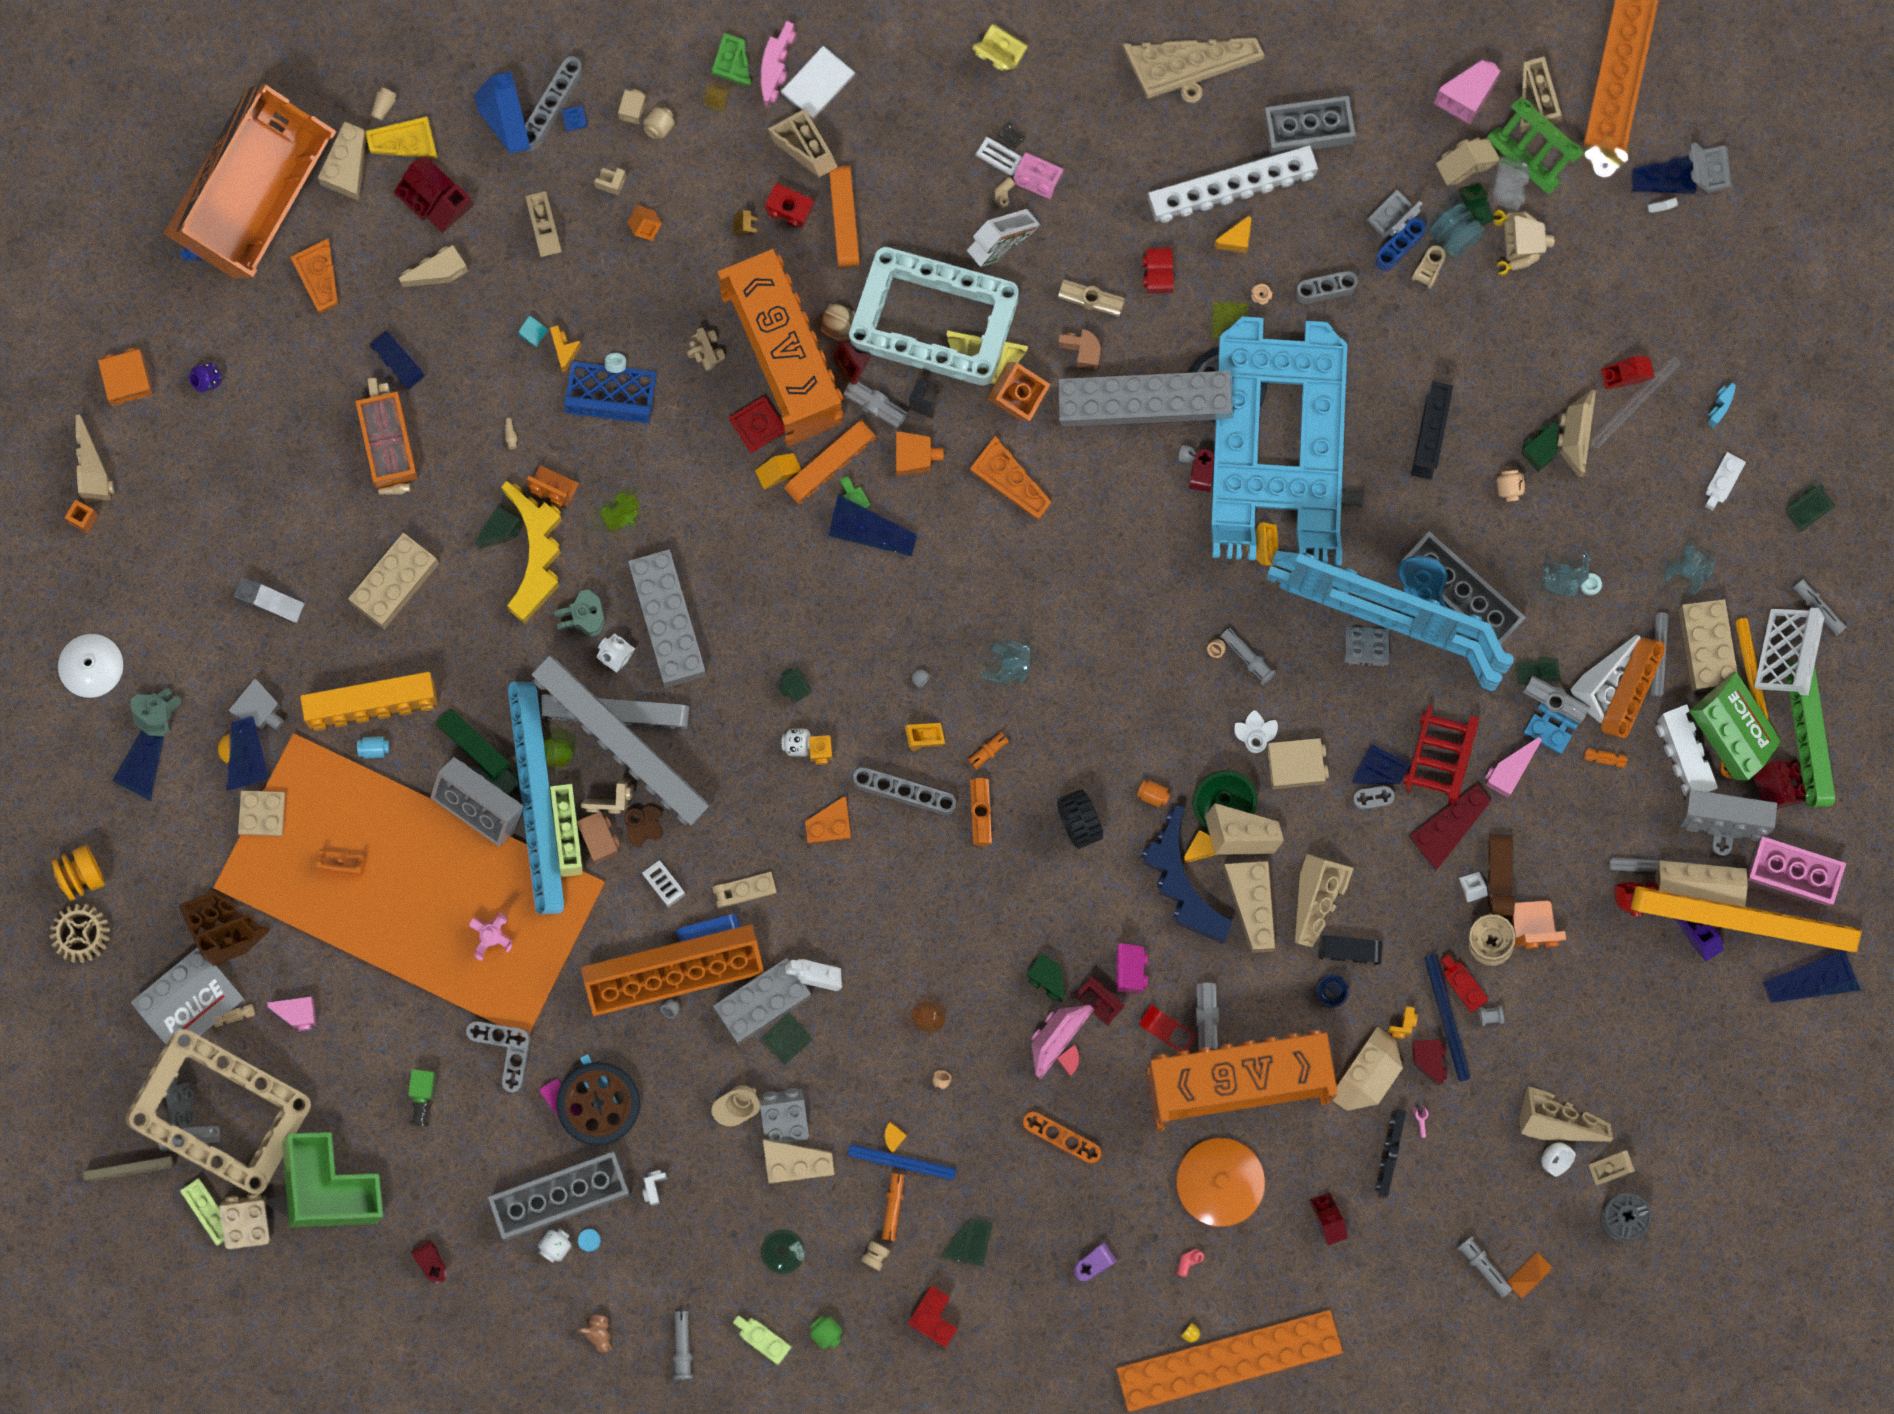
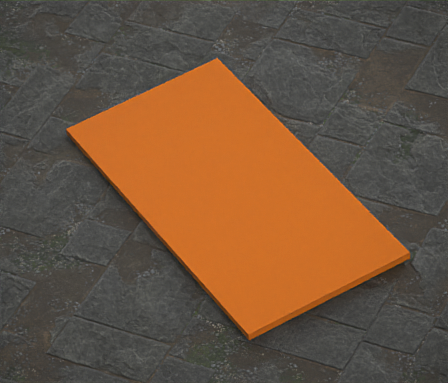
M293 733L263 790L264 792L286 793L283 837L240 835L213 888L494 1024L521 1028L530 1034L605 885V881L582 871V875L561 877L564 899L562 913L538 914L534 904L527 844L509 837L499 847L431 798ZM325 849L366 855L362 877L318 871L316 864L320 857L319 850ZM498 912L506 915L507 922L501 926V933L512 941L513 946L509 952H506V948L498 943L488 946L483 954L482 961H479L475 958V949L480 941V932L470 927L469 923L472 918L482 922L493 920Z

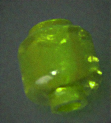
M545 740L546 765L549 767L566 766L573 756V750L567 740Z

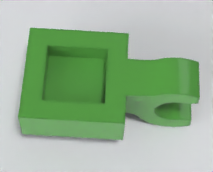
M848 476L840 479V484L846 492V495L841 498L851 516L871 506L861 487L854 489Z

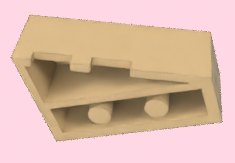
M1545 57L1524 62L1522 98L1529 101L1553 125L1562 123V115ZM1524 118L1521 119L1520 125L1522 134L1528 132L1532 127Z
M344 122L318 176L322 186L358 201L360 199L367 138L363 129Z

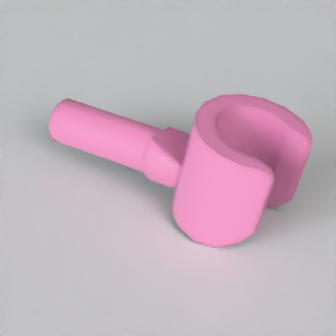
M1423 1105V1112L1418 1114V1110L1414 1106L1413 1114L1419 1122L1420 1136L1425 1138V1119L1428 1117V1111Z

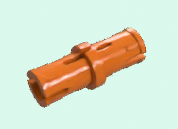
M999 732L987 744H982V748L967 759L970 764L978 759L972 766L975 770L989 758L995 757V753L1009 743L1006 737L998 742L1004 736L1002 732Z

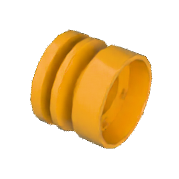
M86 844L73 850V861H70L63 854L61 856L64 863L63 866L58 858L51 860L57 883L70 901L76 900L74 889L77 890L81 897L84 896L82 886L84 884L92 892L106 886L97 862Z

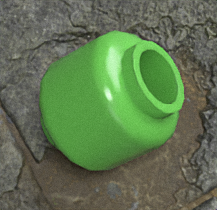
M821 1316L810 1326V1337L821 1349H826L829 1346L831 1349H834L842 1341L840 1336L843 1330L830 1316L825 1318Z

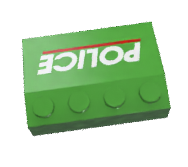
M1733 672L1689 710L1734 780H1749L1764 767L1781 743L1780 738L1737 672Z

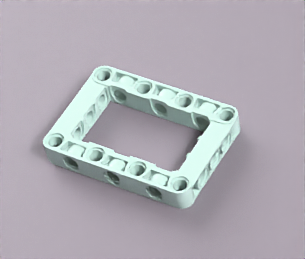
M883 247L875 254L849 332L850 343L855 350L870 353L874 356L977 385H988L992 382L1018 304L1019 290L1016 284L1011 281L889 247ZM887 258L890 259L891 262L884 264L881 262V260ZM924 270L931 271L929 275H924L921 272ZM893 277L994 305L992 314L988 317L986 333L981 338L979 354L972 357L937 344L929 345L894 332L890 334L876 330ZM965 281L972 282V285L964 286L962 285V283ZM1009 292L1012 293L1013 296L1010 298H1006L1003 296V294ZM860 334L865 336L863 340L855 339ZM899 346L906 347V350L899 352L896 350V348ZM943 357L946 358L947 361L945 363H939L937 362V359ZM980 369H986L988 373L981 375L978 373V371Z

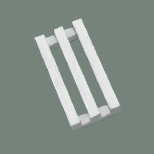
M986 137L976 153L977 157L1010 176H1013L1022 159L1018 154ZM987 144L1015 159V163L986 147ZM983 151L987 152L988 154H990V155L994 156L995 158L1001 160L1002 162L1006 163L1007 165L1011 166L1012 168L1010 169V168L1006 167L1005 165L1001 164L1000 162L994 160L993 158L987 156L986 154H984V153H982V152H983Z

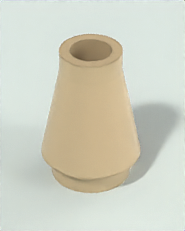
M381 87L380 91H377L371 116L383 120L386 113L396 102L395 97L397 94Z

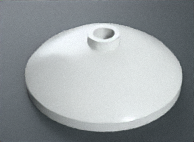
M85 634L76 637L64 647L58 661L60 679L65 687L75 695L85 698L102 696L111 691L122 676V654L116 644L105 636ZM92 660V664L85 666V661Z

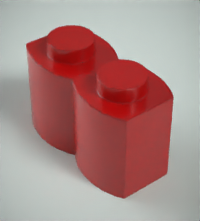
M1147 248L1146 254L1142 255V265L1147 267V275H1143V288H1147V294L1173 293L1172 248Z

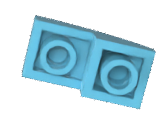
M1734 383L1728 388L1724 385L1716 394L1718 399L1715 403L1718 406L1708 415L1711 417L1708 424L1713 429L1720 422L1731 404L1736 386Z

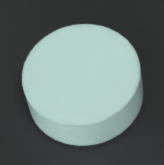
M619 353L607 355L605 357L606 370L612 373L624 371L626 368V358Z
M1593 573L1584 575L1580 581V589L1586 595H1595L1602 587L1600 577Z

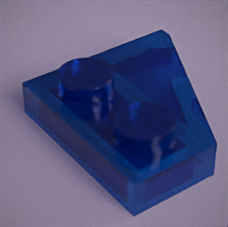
M1371 744L1352 782L1355 784L1400 785L1410 764Z

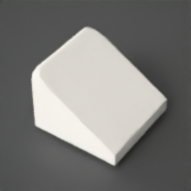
M1480 872L1459 878L1467 903L1488 896L1487 886Z

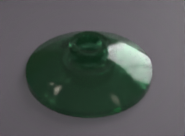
M777 1230L769 1234L763 1241L761 1257L765 1266L772 1272L788 1274L798 1269L805 1257V1246L796 1233L789 1230ZM781 1247H785L787 1249V1253L785 1255L779 1254L778 1251Z

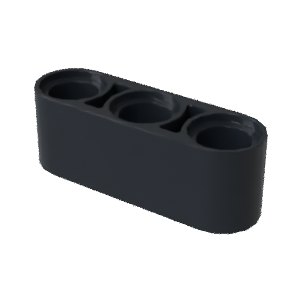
M1321 935L1318 958L1323 959L1327 957L1335 961H1345L1346 959L1353 960L1352 962L1364 964L1374 962V965H1380L1383 942Z

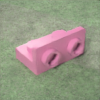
M1025 152L1016 168L1013 181L1020 187L1051 199L1064 169Z

